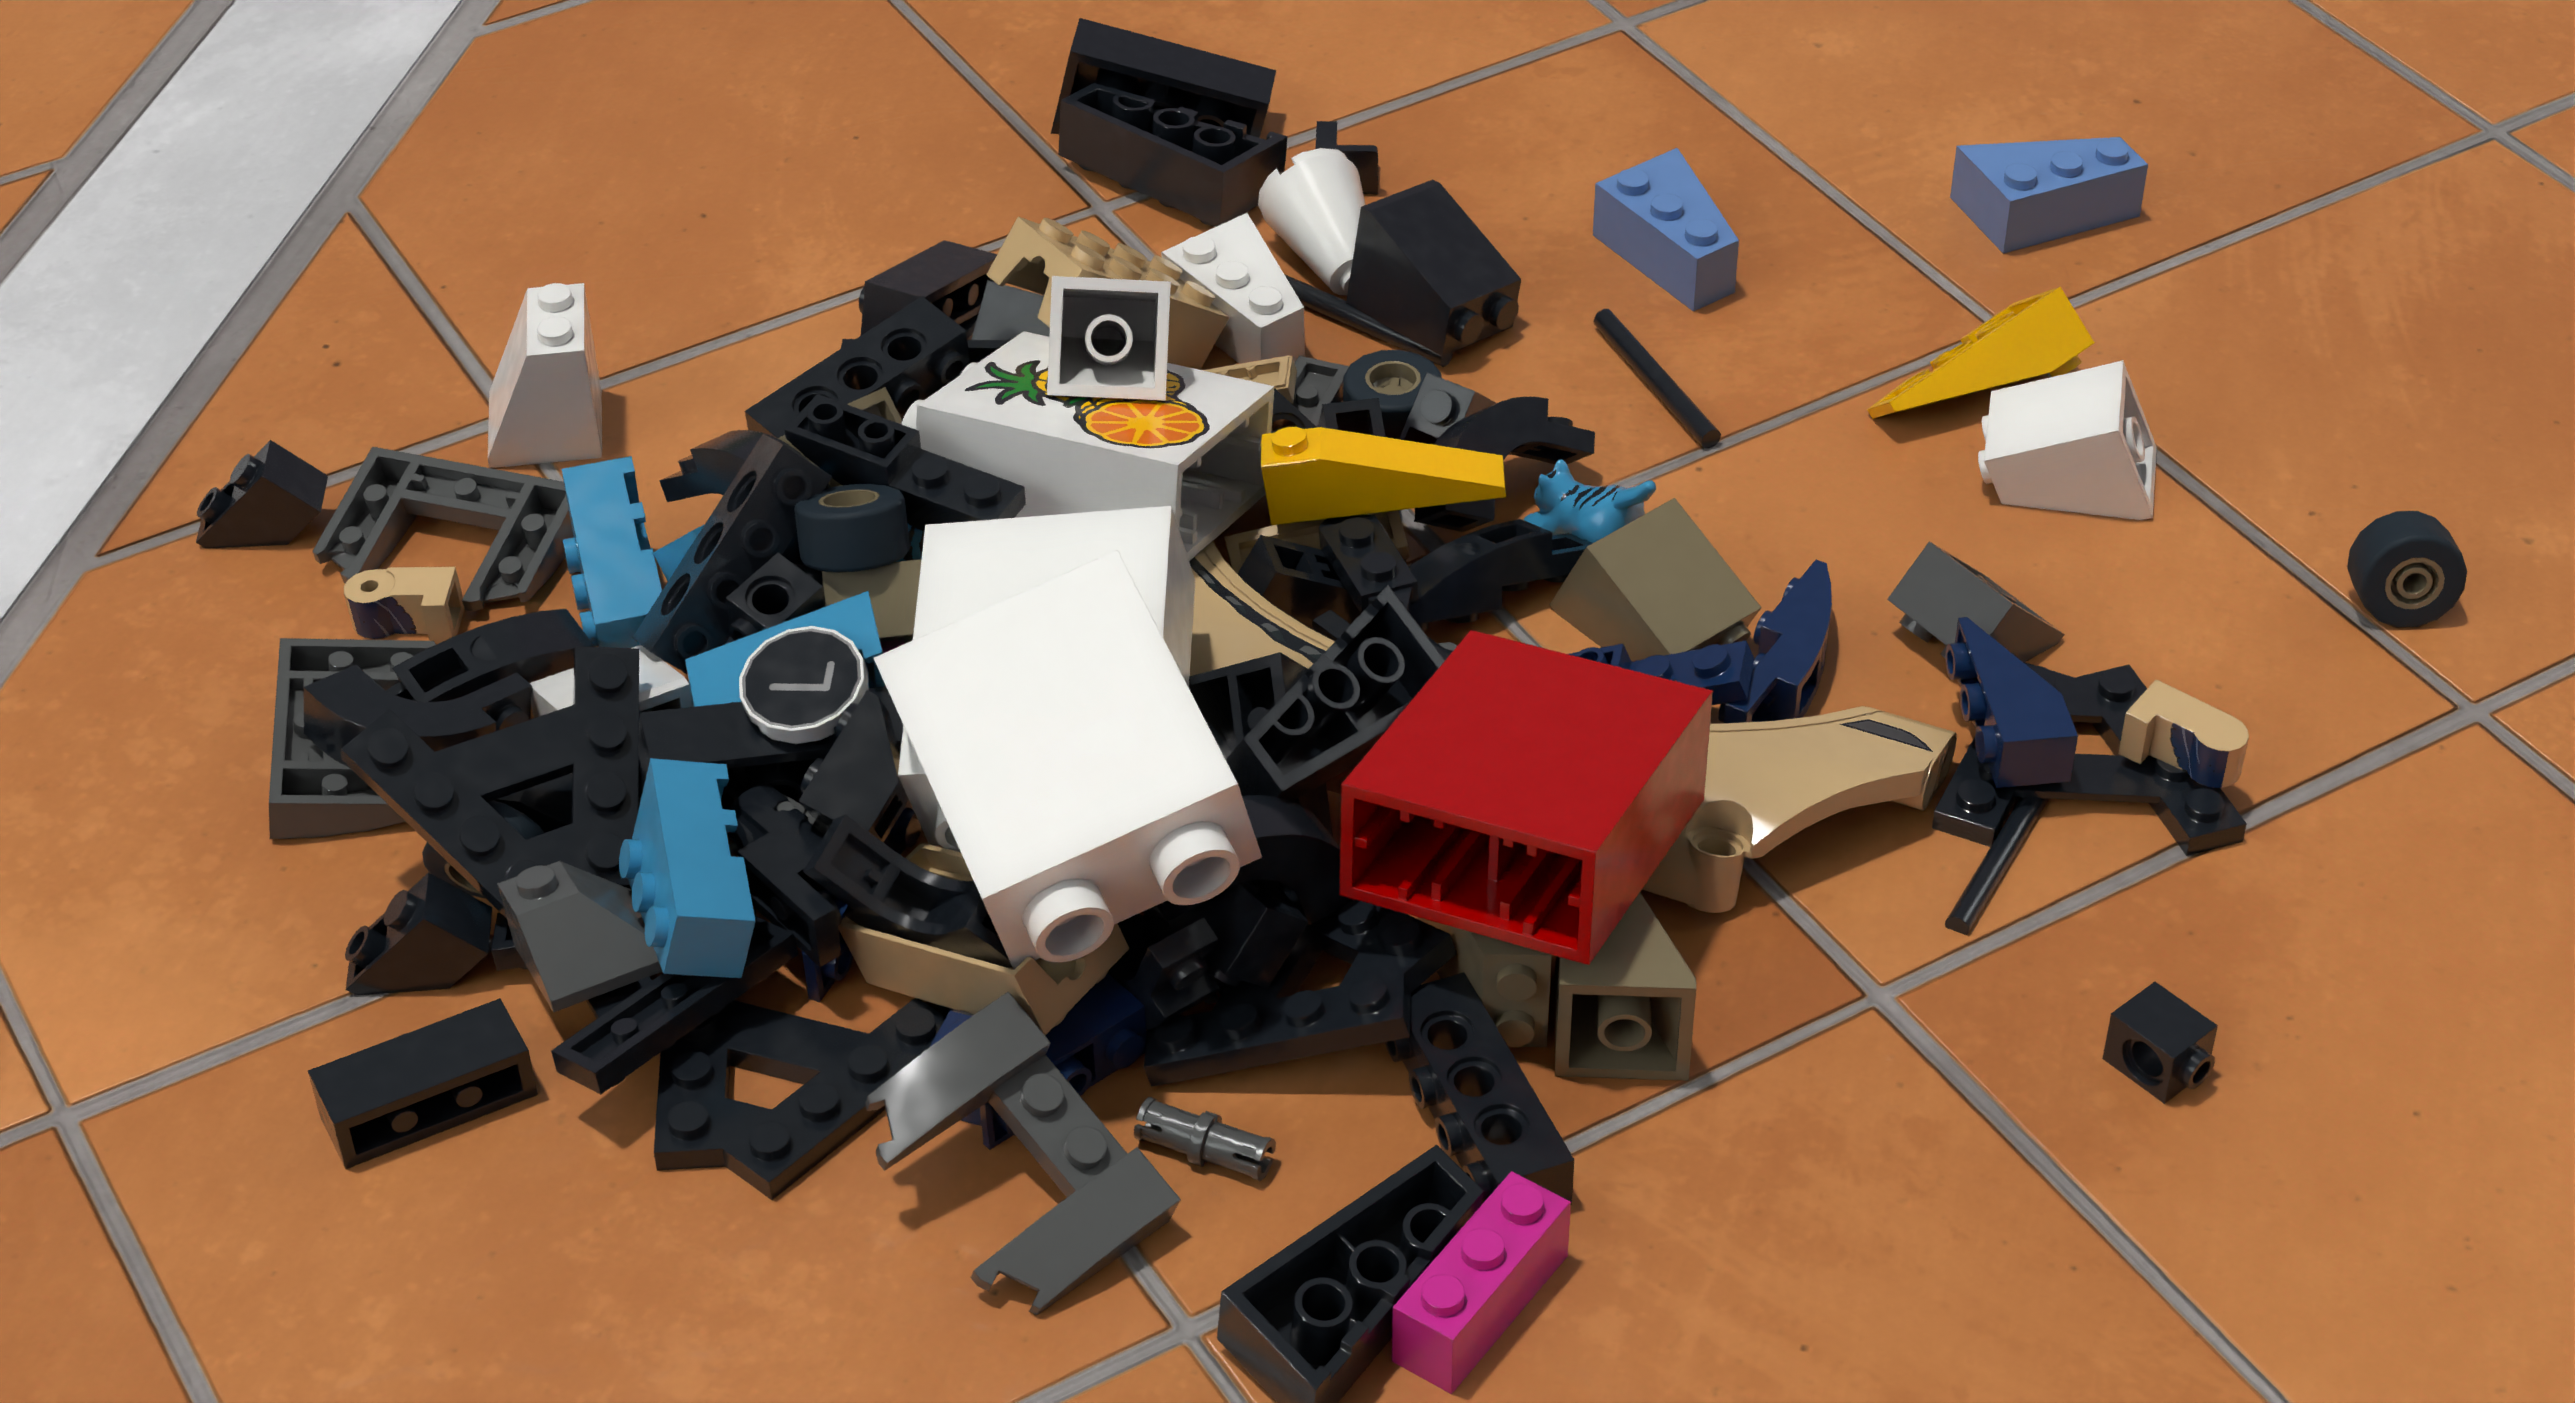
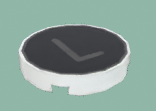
M815 626L788 629L765 640L748 657L739 677L740 700L749 719L759 726L760 731L769 738L793 744L819 741L834 734V727L837 725L845 709L852 703L858 705L865 692L869 691L868 671L864 659L854 642L836 630Z

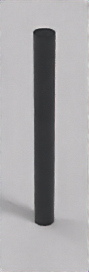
M1285 275L1303 306L1405 351L1417 353L1442 367H1445L1451 361L1453 353L1442 357L1350 306L1345 300Z
M1603 309L1599 311L1594 317V325L1704 448L1715 446L1721 438L1720 431L1611 310Z
M2020 797L1946 919V928L1968 935L2049 799Z

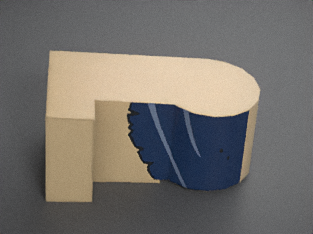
M390 567L387 569L366 570L355 574L344 585V596L353 629L363 638L382 639L394 634H428L430 641L439 644L458 634L465 608L462 602L463 595L456 567Z
M2156 679L2126 712L2118 754L2139 764L2150 755L2180 770H2187L2190 777L2201 785L2223 788L2233 785L2241 776L2249 734L2246 726L2237 718Z

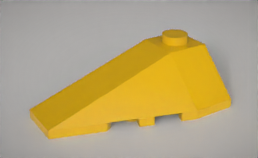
M2060 286L2012 303L1960 339L1962 344L1940 354L1932 360L1930 364L1934 371L1930 372L1929 369L1915 374L1868 408L1867 411L1872 419L2024 381L2047 373L2051 377L2063 375L2082 363L2078 354L2095 342Z
M1286 427L1275 433L1262 434L1261 470L1271 525L1506 497L1503 455L1322 427L1308 429Z

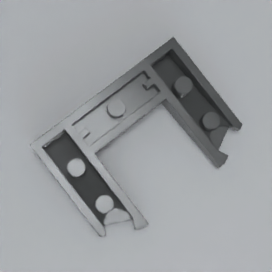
M372 447L312 552L315 560L320 564L333 561L342 568L343 571L340 574L343 582L346 584L355 574L366 570L378 569L392 553L417 515L499 530L462 599L465 611H476L484 609V603L513 598H520L521 602L529 601L555 573L565 559L562 539L573 538L564 482Z
M280 638L269 790L270 839L327 837L370 831L405 822L351 768L328 756L304 734V687L357 664L379 686L387 690L399 683L392 668L414 655L437 645L434 641Z
M1007 992L922 1052L868 1095L865 1104L867 1111L878 1110L884 1105L886 1108L892 1140L878 1144L876 1149L878 1164L884 1171L985 1103L989 1102L1067 1198L973 1271L971 1279L978 1287L989 1292L996 1276L1001 1273L1037 1291L1038 1293L1029 1312L1038 1315L1167 1224L1181 1199L1138 1147L1129 1153L1123 1149L1046 1056L1051 1042L1012 995Z

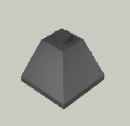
M561 861L547 866L527 868L519 873L517 877L497 883L515 948L553 1012L663 972L654 948L648 947L646 944L645 924L641 913L633 910L631 889Z

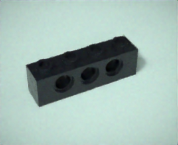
M921 296L745 410L748 430L780 438L785 435L784 429L817 394L848 404L886 387L901 417L906 414L909 407L915 401L927 399L960 376L965 367L970 364L966 330Z
M763 434L632 638L648 651L686 674L685 659L725 645L730 637L726 597L777 553L782 555L797 533L795 505L800 501L808 500L812 495L822 494L832 476L784 444Z
M1465 972L1417 987L1411 993L1410 1037L1387 1041L1385 1044L1393 1061H1403L1408 1070L1411 1091L1417 1105L1421 1109L1428 1107L1435 1119L1436 1133L1442 1150L1449 1157L1455 1155L1462 1170L1484 1190L1481 1204L1487 1200L1508 1174L1513 1171L1570 1201L1572 1205L1574 1158Z

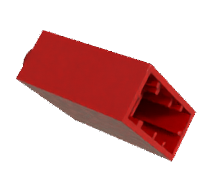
M1470 630L1342 782L1340 895L1590 965L1704 801L1713 691Z

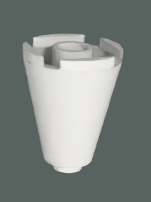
M1319 148L1302 152L1291 158L1294 165L1281 175L1276 168L1267 177L1259 191L1258 206L1266 223L1334 293L1347 295L1360 209L1366 205L1359 172L1353 162L1349 161L1346 155L1337 149Z

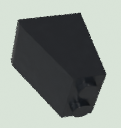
M1430 180L1361 207L1346 300L1347 304L1442 357L1513 327L1519 310L1517 301L1521 278L1441 183Z

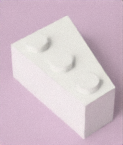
M1248 213L1161 252L1162 258L1182 269L1181 280L1185 283L1186 281L1194 282L1210 291L1215 296L1212 304L1230 317L1215 345L1239 364L1287 355L1293 356L1295 363L1299 356L1305 357L1304 306Z

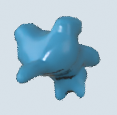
M1563 459L1557 460L1552 472L1547 475L1540 474L1539 485L1535 489L1534 499L1540 511L1527 515L1524 521L1553 532V535L1570 533L1580 539L1594 543L1645 515L1644 502L1648 501L1656 490V484L1651 480H1647L1640 485L1629 488L1615 484L1598 487L1584 485L1574 480L1568 465Z

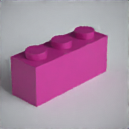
M1511 1171L1393 1306L1392 1362L1452 1394L1568 1257L1571 1202Z

